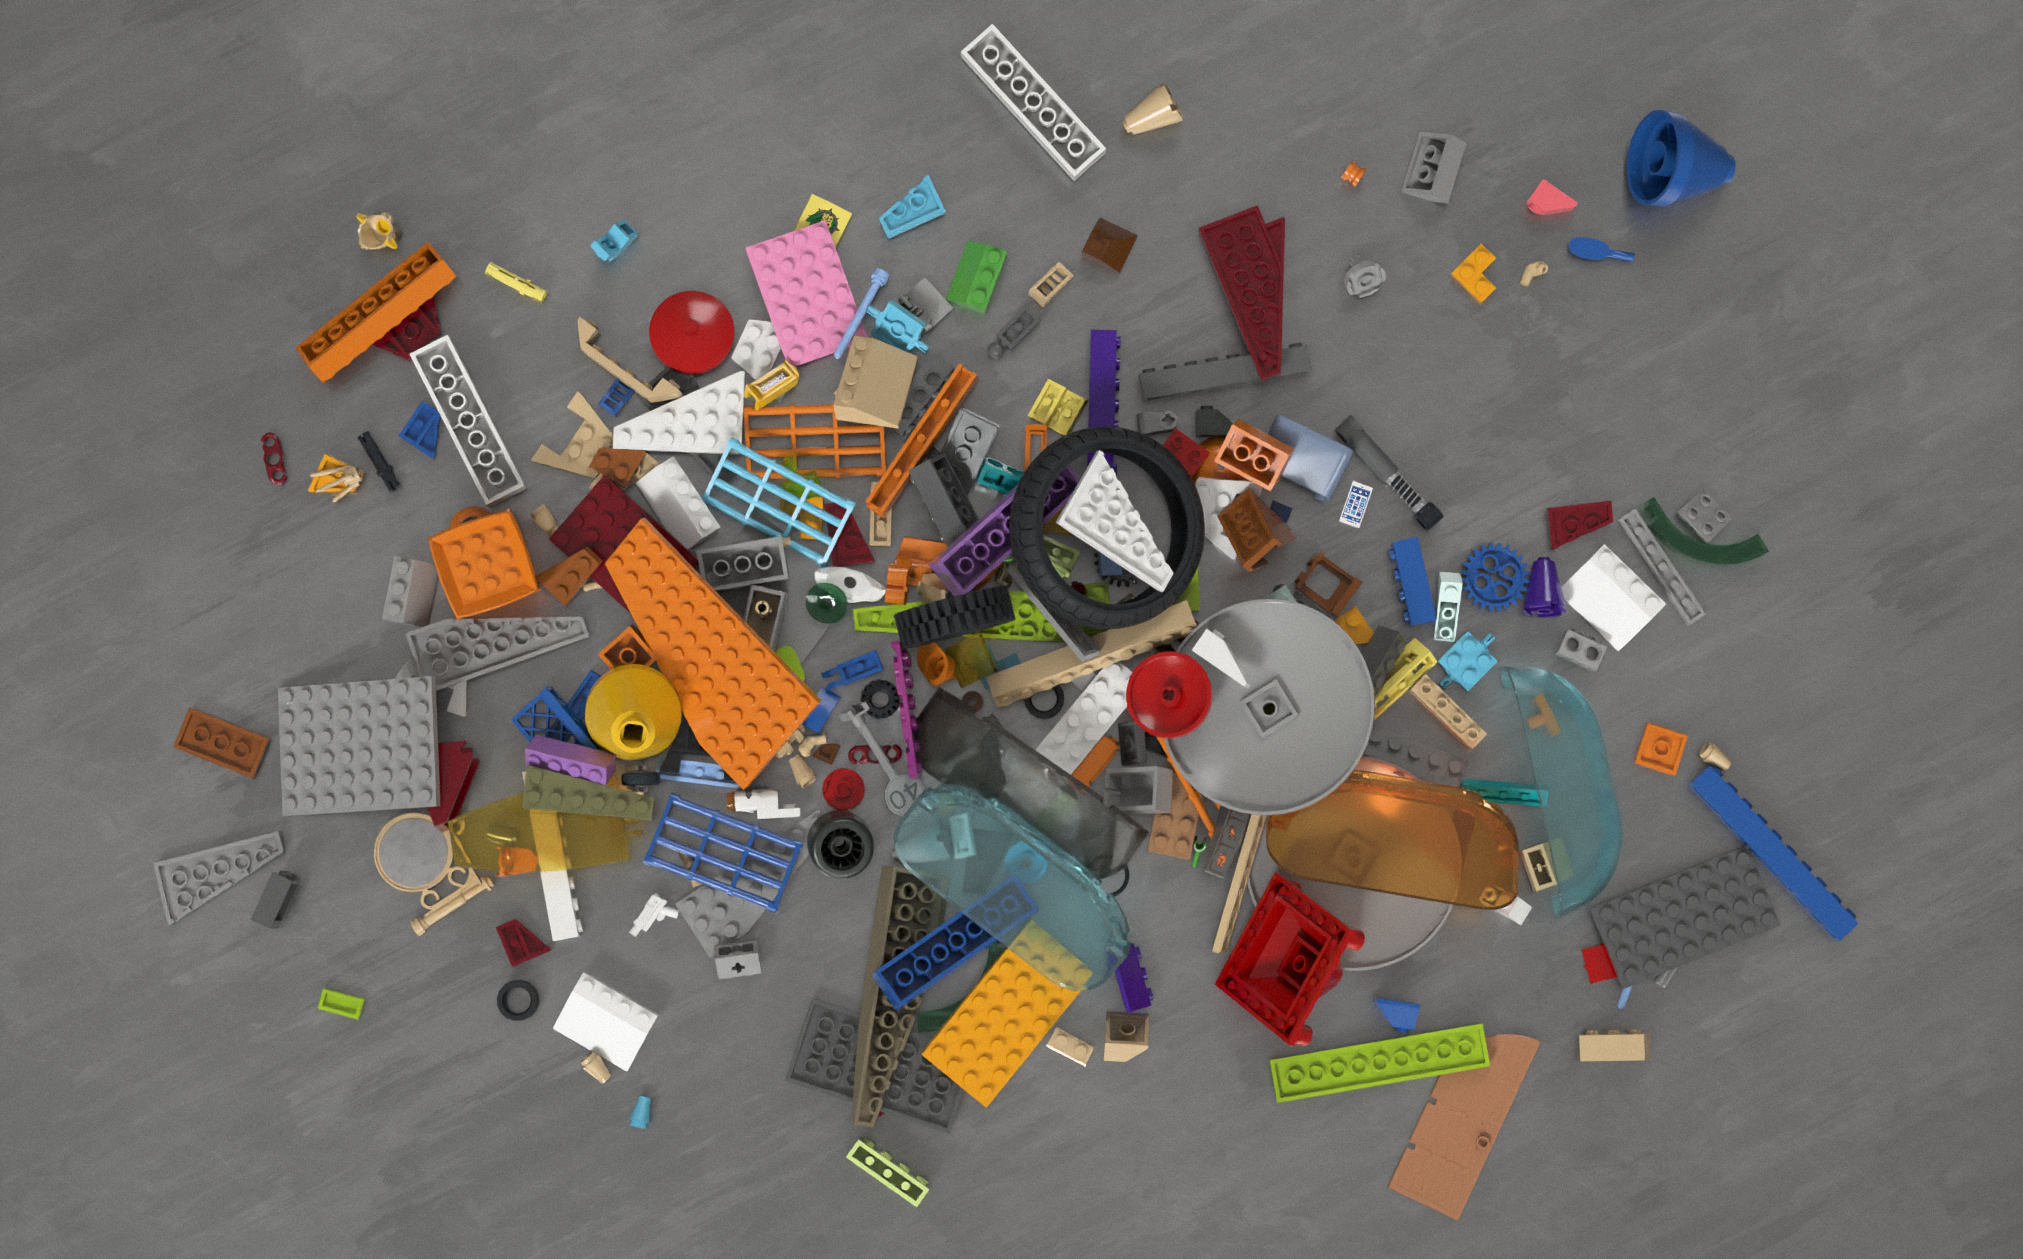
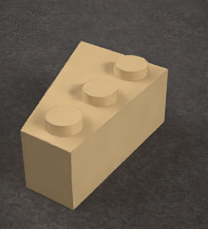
M1641 1029L1628 1030V1033H1620V1030H1607V1034H1598V1030H1585L1584 1035H1579L1580 1061H1638L1652 1059L1651 1033H1641Z

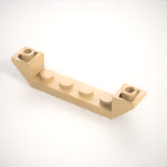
M579 317L577 322L580 348L585 355L650 403L679 399L683 396L679 390L680 386L672 379L666 381L662 378L653 389L646 381L643 380L640 383L636 380L637 375L628 368L625 371L619 367L620 363L612 356L606 358L602 355L604 351L593 344L600 336L596 329L598 326L590 319L585 321Z

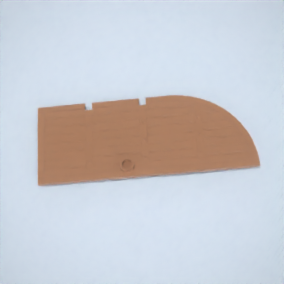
M1519 1034L1487 1036L1485 1040L1490 1062L1489 1067L1439 1075L1430 1094L1431 1097L1437 1099L1435 1105L1430 1102L1426 1103L1409 1142L1416 1144L1414 1150L1408 1147L1405 1148L1388 1188L1457 1221L1459 1220L1541 1042L1535 1038Z

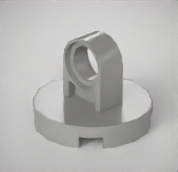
M1359 255L1349 259L1351 269L1344 278V285L1349 294L1365 297L1380 289L1378 285L1382 280L1383 282L1386 280V272L1382 265L1375 260L1363 261Z

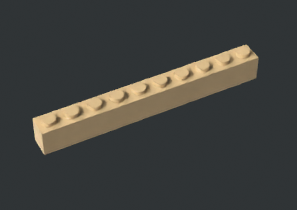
M1185 600L1170 606L1161 614L1141 624L1120 629H1110L1091 636L1090 639L1100 649L1098 656L1081 662L1071 648L1065 646L987 676L986 679L997 707L1008 706L1014 701L1029 698L1040 691L1050 690L1061 683H1068L1074 678L1089 675L1095 670L1110 667L1121 660L1131 659L1134 655L1149 652L1155 647L1167 645L1176 639L1187 637L1197 625L1189 604Z

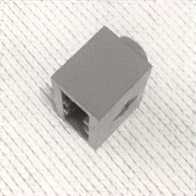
M757 940L714 946L715 963L719 979H731L761 973V958Z

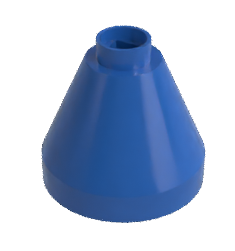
M1655 110L1642 119L1631 139L1626 163L1627 182L1631 194L1639 203L1665 207L1719 188L1722 184L1729 183L1734 176L1736 163L1734 157L1728 154L1723 146L1682 114Z

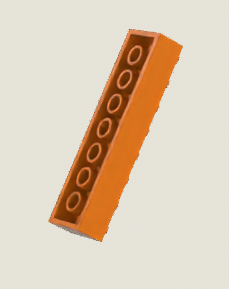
M428 241L299 344L296 350L313 373L324 383L344 366L349 365L360 353L365 352L376 340L381 339L391 328L400 324L406 316L415 312L421 304L431 299L441 288L450 284L456 275Z

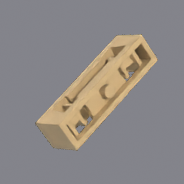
M1426 674L1408 690L1468 750H1472L1487 735Z

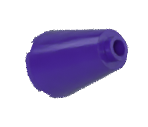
M1539 557L1537 561L1533 562L1523 612L1531 617L1532 613H1536L1538 618L1561 616L1562 611L1566 613V604L1555 562L1549 557Z

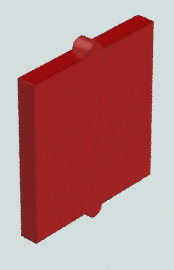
M1604 944L1581 949L1585 962L1584 968L1587 970L1590 984L1617 977Z

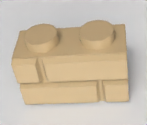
M1055 1027L1046 1045L1083 1066L1086 1065L1095 1048L1093 1045L1058 1027Z

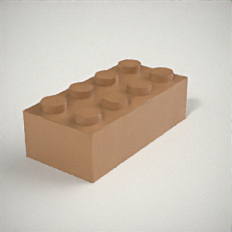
M1164 767L1173 770L1171 813L1154 814L1147 852L1190 860L1199 813L1192 800H1189L1188 793L1174 768Z

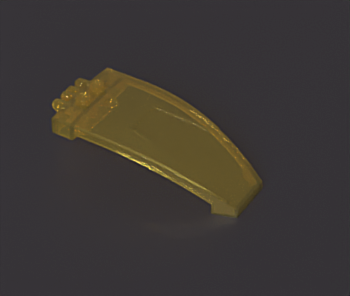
M613 775L606 786L619 789L617 775ZM524 793L490 803L448 821L454 865L503 872L563 871L630 861L627 837L643 834V830L640 829L626 832L625 824L641 822L639 819L523 809Z

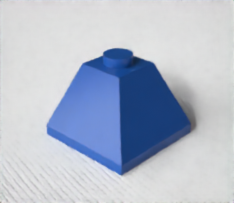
M1373 997L1372 1002L1390 1026L1396 1027L1397 1032L1408 1033L1409 1029H1415L1420 1004Z

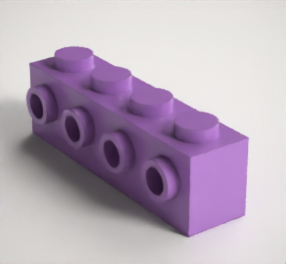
M535 735L525 749V766H533L607 785L616 771V754Z

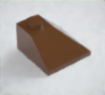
M1099 218L1090 233L1081 256L1120 274L1138 235L1103 218Z

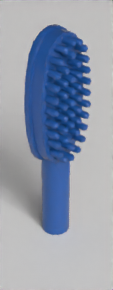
M1576 237L1569 243L1570 252L1582 258L1601 260L1606 257H1612L1632 262L1634 260L1635 253L1609 249L1606 243L1593 238Z

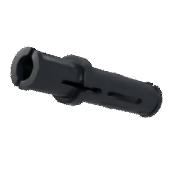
M370 432L362 433L363 436L359 435L357 439L377 469L376 474L382 478L388 491L393 492L397 490L396 487L400 488L401 484L392 471L393 467L388 465Z

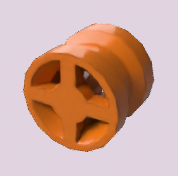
M1352 160L1341 178L1349 180L1356 187L1367 169L1357 166L1356 162Z

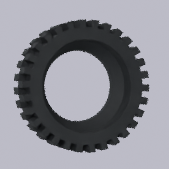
M1006 585L956 595L894 614L902 649L949 640L1016 620Z

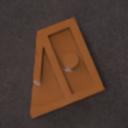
M599 448L589 467L627 488L647 452L644 450Z

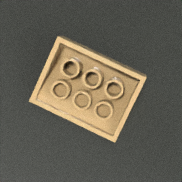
M854 336L833 404L836 420L899 428L918 362V356L875 338Z

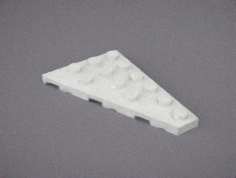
M739 371L614 427L613 449L723 454L731 437L739 440L742 444L745 371ZM731 449L729 453L735 455H742L734 449Z
M1100 450L1096 451L1056 523L1156 590L1163 592L1173 575V571L1165 562L1161 551L1154 544L1152 535L1145 523L1141 521L1138 511L1134 509L1129 501L1127 492L1121 482L1117 480L1113 468H1110L1103 456L1104 453Z

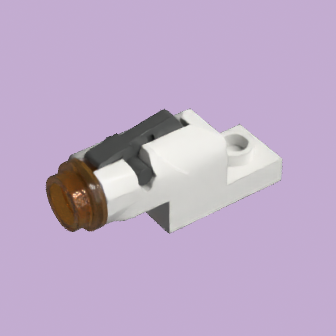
M764 783L749 786L744 790L741 788L737 789V791H732V793H726L727 810H733V812L754 813V811H757V819L759 820L802 817L801 808H796V804L783 805V809H780L779 792L771 788L768 789Z

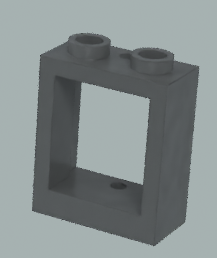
M280 870L279 873L272 872L251 917L252 921L270 929L279 928L300 881L295 879L296 875L285 870Z

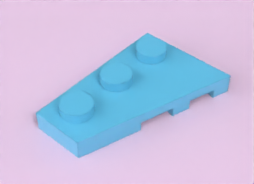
M929 175L925 176L920 184L913 187L902 200L897 201L879 217V221L888 239L946 213Z

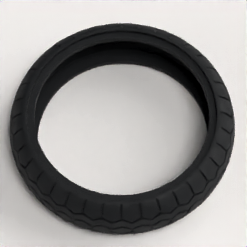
M1108 426L1085 428L1072 432L1054 441L1040 452L1028 466L1019 481L1011 505L1009 522L1010 541L1014 559L1030 590L1044 605L1059 616L1076 624L1098 629L1131 627L1146 622L1169 608L1190 584L1201 559L1205 536L1204 513L1200 496L1191 476L1176 456L1162 444L1142 433L1121 427ZM1100 450L1103 453L1118 455L1135 463L1157 484L1166 501L1171 519V543L1166 563L1173 571V575L1163 592L1149 586L1144 592L1127 602L1108 604L1080 594L1058 574L1045 547L1042 518L1045 501L1052 484L1071 462L1087 453H1095Z

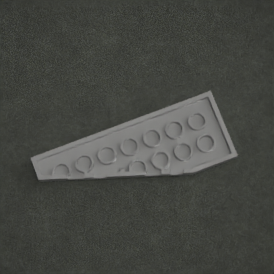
M582 616L445 619L405 633L420 677L435 676L436 691L590 637Z
M819 809L780 834L786 838L804 842L789 880L809 855L807 836L812 824L822 815ZM773 841L758 849L787 861H791L795 851ZM752 856L747 857L744 865L747 869L779 881H783L787 869ZM726 870L714 879L731 885L735 873ZM740 875L736 885L737 888L771 901L776 898L779 889ZM705 884L675 904L710 958L715 955L714 946L732 944L745 936L767 909L734 895L729 896L726 892Z

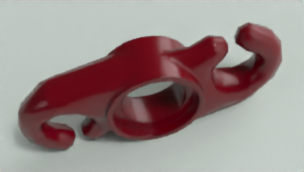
M269 432L262 436L261 442L265 443L268 438L274 439V445L267 446L264 444L262 446L264 450L263 460L269 480L273 484L280 485L286 481L287 475L284 474L281 479H275L274 473L276 471L285 473L286 469L283 464L285 458L279 437L275 433ZM278 453L280 457L279 462L274 465L270 464L268 461L269 455Z
M897 744L893 745V749L897 753L893 758L888 756V751L891 749L890 745L880 746L890 763L900 760L902 750ZM857 745L849 750L848 759L853 764H857V760L853 756L856 751L862 753V758L859 760L860 764H880L878 760L874 761L869 758V751L871 750L869 745Z

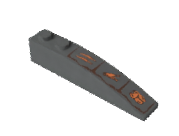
M1220 805L1204 867L1205 872L1219 878L1225 877L1244 842L1251 814L1241 813Z

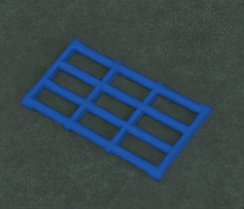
M671 793L643 863L684 876L689 881H697L726 892L729 896L734 895L766 907V910L776 913L804 842L786 838L760 828V825L749 824L720 813V810L709 809L685 800L680 795ZM675 804L711 818L707 830L668 816L672 805ZM716 820L751 833L747 845L713 833L712 830ZM667 824L702 837L703 840L699 850L660 836L664 825ZM756 835L794 849L791 861L752 848ZM708 840L743 853L739 865L705 853L704 850ZM660 844L694 857L695 860L691 870L652 856L656 845ZM748 855L787 869L783 881L745 868L744 865ZM700 860L734 872L735 875L731 885L697 873L696 870ZM740 875L779 889L775 901L737 888L736 885Z

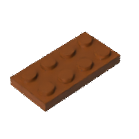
M189 707L173 747L254 779L270 739Z

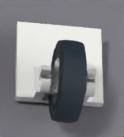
M616 759V771L606 786L644 795V792H648V785L660 784V773L647 772V766H643L642 760Z

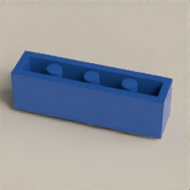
M1418 537L1392 542L1391 548H1388L1391 561H1395L1396 568L1393 569L1395 581L1400 583L1401 589L1398 590L1399 600L1404 602L1405 610L1402 611L1404 622L1409 623V627L1435 622L1437 619Z

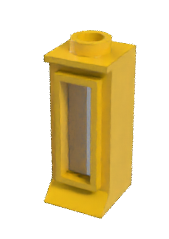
M785 360L784 363L753 383L746 384L744 396L747 399L752 395L756 399L754 408L758 411L795 387L798 383L799 372L794 365L791 366Z

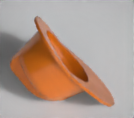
M937 643L919 647L917 664L931 685L937 686L942 682L957 677L954 672V659L946 654Z

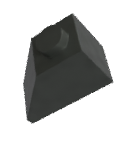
M1210 405L1200 406V409H1196V437L1227 436L1233 423L1218 409H1213V406Z

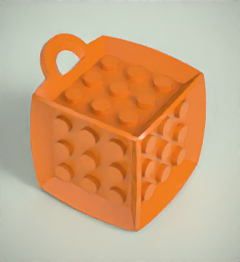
M467 507L453 516L450 528L434 536L428 535L427 537L440 582L457 620L504 606L536 591H541L535 578L536 574L527 545L511 507L508 510L490 513L483 507ZM469 517H478L477 519L463 523V521Z

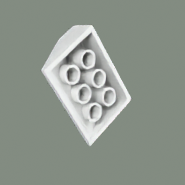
M1605 544L1561 587L1564 600L1617 651L1627 644L1666 605Z
M584 972L568 998L553 1029L587 1049L594 1051L623 1070L628 1071L660 1015Z

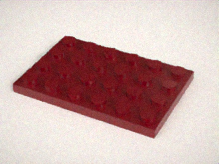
M604 475L551 535L549 540L568 557L589 547L603 561L591 578L630 613L605 563L640 519L646 518L693 568L699 562L692 552L610 478Z

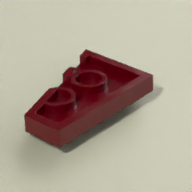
M1611 500L1546 508L1551 550L1613 522Z
M836 503L824 504L826 512L841 520L843 519L847 509ZM852 513L831 553L833 567L875 562ZM827 522L828 535L833 538L838 527Z

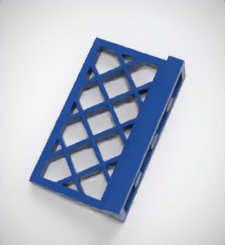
M552 685L542 690L536 698L511 719L529 742L533 739L535 731H544L547 738H549V732L560 733V741H564L565 733L571 734L575 738L574 744L576 745L579 743L581 746L602 750L593 741L584 723ZM541 699L547 705V713L536 712V703ZM523 715H532L531 727L523 726L518 719ZM536 716L546 717V728L535 727ZM550 717H556L561 721L560 730L550 729Z

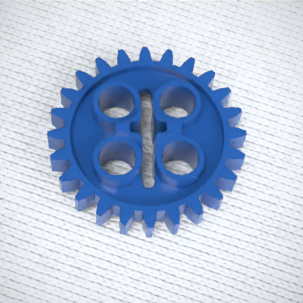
M1491 542L1488 549L1481 545V552L1474 549L1475 557L1468 555L1467 559L1470 563L1464 562L1462 564L1467 568L1460 572L1465 576L1462 579V583L1467 585L1462 591L1469 590L1470 593L1466 598L1474 597L1473 605L1480 602L1481 610L1486 605H1488L1489 612L1492 611L1494 606L1497 612H1500L1501 605L1508 610L1509 602L1515 606L1517 604L1515 598L1523 599L1520 591L1527 592V588L1523 584H1528L1529 580L1524 579V576H1527L1530 572L1524 571L1523 568L1528 564L1520 563L1523 555L1516 557V549L1509 552L1510 545H1507L1504 549H1502L1501 543H1498L1496 548H1494ZM1485 558L1493 559L1494 567L1492 569L1485 567ZM1505 566L1513 568V577H1507L1504 574ZM1477 569H1482L1484 572L1491 575L1496 572L1498 573V578L1512 582V586L1506 584L1501 580L1493 582V578L1491 576L1481 574L1477 571ZM1478 577L1485 579V588L1477 587L1476 579ZM1500 585L1505 588L1506 594L1504 597L1496 594L1495 589L1497 586Z

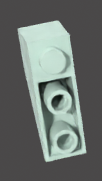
M1439 572L1435 611L1437 620L1434 624L1433 638L1435 641L1455 642L1462 591L1461 573Z

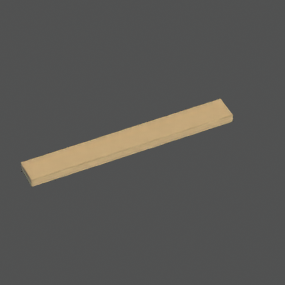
M1251 814L1212 949L1213 952L1218 954L1228 952L1267 815Z

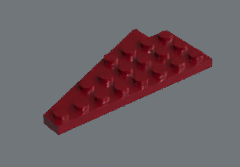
M1257 205L1199 227L1198 230L1261 381L1281 374L1285 218L1282 217L1265 224Z

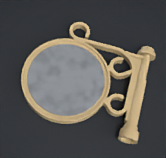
M407 813L390 820L379 832L374 846V861L381 877L392 887L405 892H422L420 902L424 908L431 911L426 913L424 917L415 918L410 922L415 933L421 936L430 925L465 904L467 900L485 889L491 891L495 885L488 875L485 877L481 876L479 879L470 859L451 829L441 832L434 827L430 816L422 813ZM460 817L457 820L461 822L462 826L459 831L455 832L457 836L461 835L466 829V823ZM453 841L469 867V876L464 885L456 883L452 878L453 873L457 870H461L465 874L467 873L462 867L456 866L451 868L454 859ZM448 874L449 882L460 888L441 900L437 892L429 889L438 885ZM428 894H434L436 899L441 901L428 906L425 903V898Z

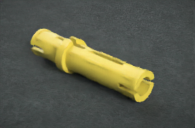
M490 262L486 268V275L520 291V294L523 296L532 297L540 303L547 296V290L532 284V281L529 279L525 280L499 267L493 262Z

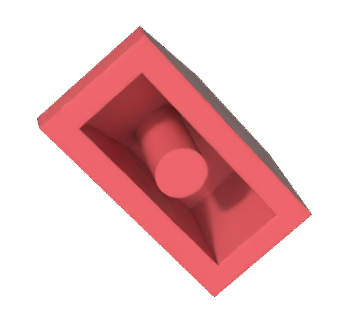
M1544 179L1526 202L1529 205L1528 208L1538 215L1539 213L1548 215L1572 211L1578 204Z

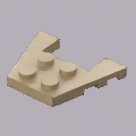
M577 391L567 408L585 419L561 456L541 444L531 460L538 464L596 479L600 473L591 469L589 465L599 448L613 449V434L581 393Z

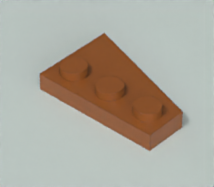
M586 547L538 574L535 578L566 606L603 561L589 547Z

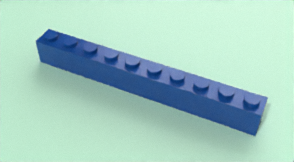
M1706 766L1688 785L1732 832L1749 847L1750 851L1835 941H1841L1859 924L1855 920L1857 918L1856 915L1849 908L1845 909L1840 904L1842 900L1834 892L1830 893L1825 888L1827 884L1820 877L1815 878L1810 872L1812 868L1805 861H1799L1796 857L1797 852L1790 845L1785 846L1781 841L1782 836L1773 829L1771 831L1767 827V820L1758 813L1756 815L1751 810L1753 807L1746 798L1741 799L1736 794L1738 792L1736 787L1730 782L1726 783L1721 778L1723 774L1717 767Z

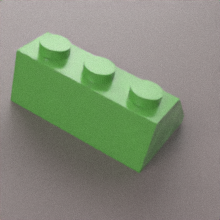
M967 241L946 300L985 315L1006 261L1007 251L988 244Z

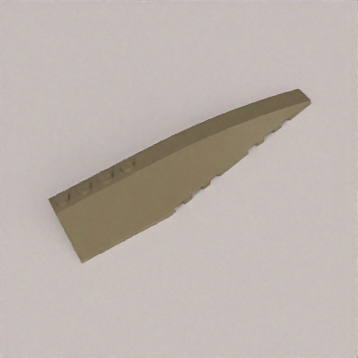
M882 866L860 1012L854 1076L853 1125L874 1127L883 1104L884 1093L890 1086L893 1070L897 1068L900 1052L904 1050L916 1019L914 1017L915 1013L923 1001L922 993L896 1011L872 975L877 969L944 923L950 883L949 876L896 866Z

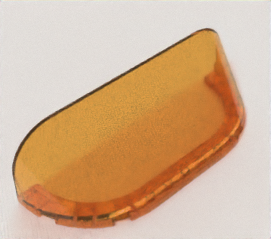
M1354 770L1335 791L1324 799L1298 811L1268 815L1265 821L1266 846L1270 857L1283 870L1302 879L1481 910H1497L1507 907L1518 895L1519 842L1514 824L1505 811L1495 802L1489 803L1481 799V794L1469 789L1370 771Z

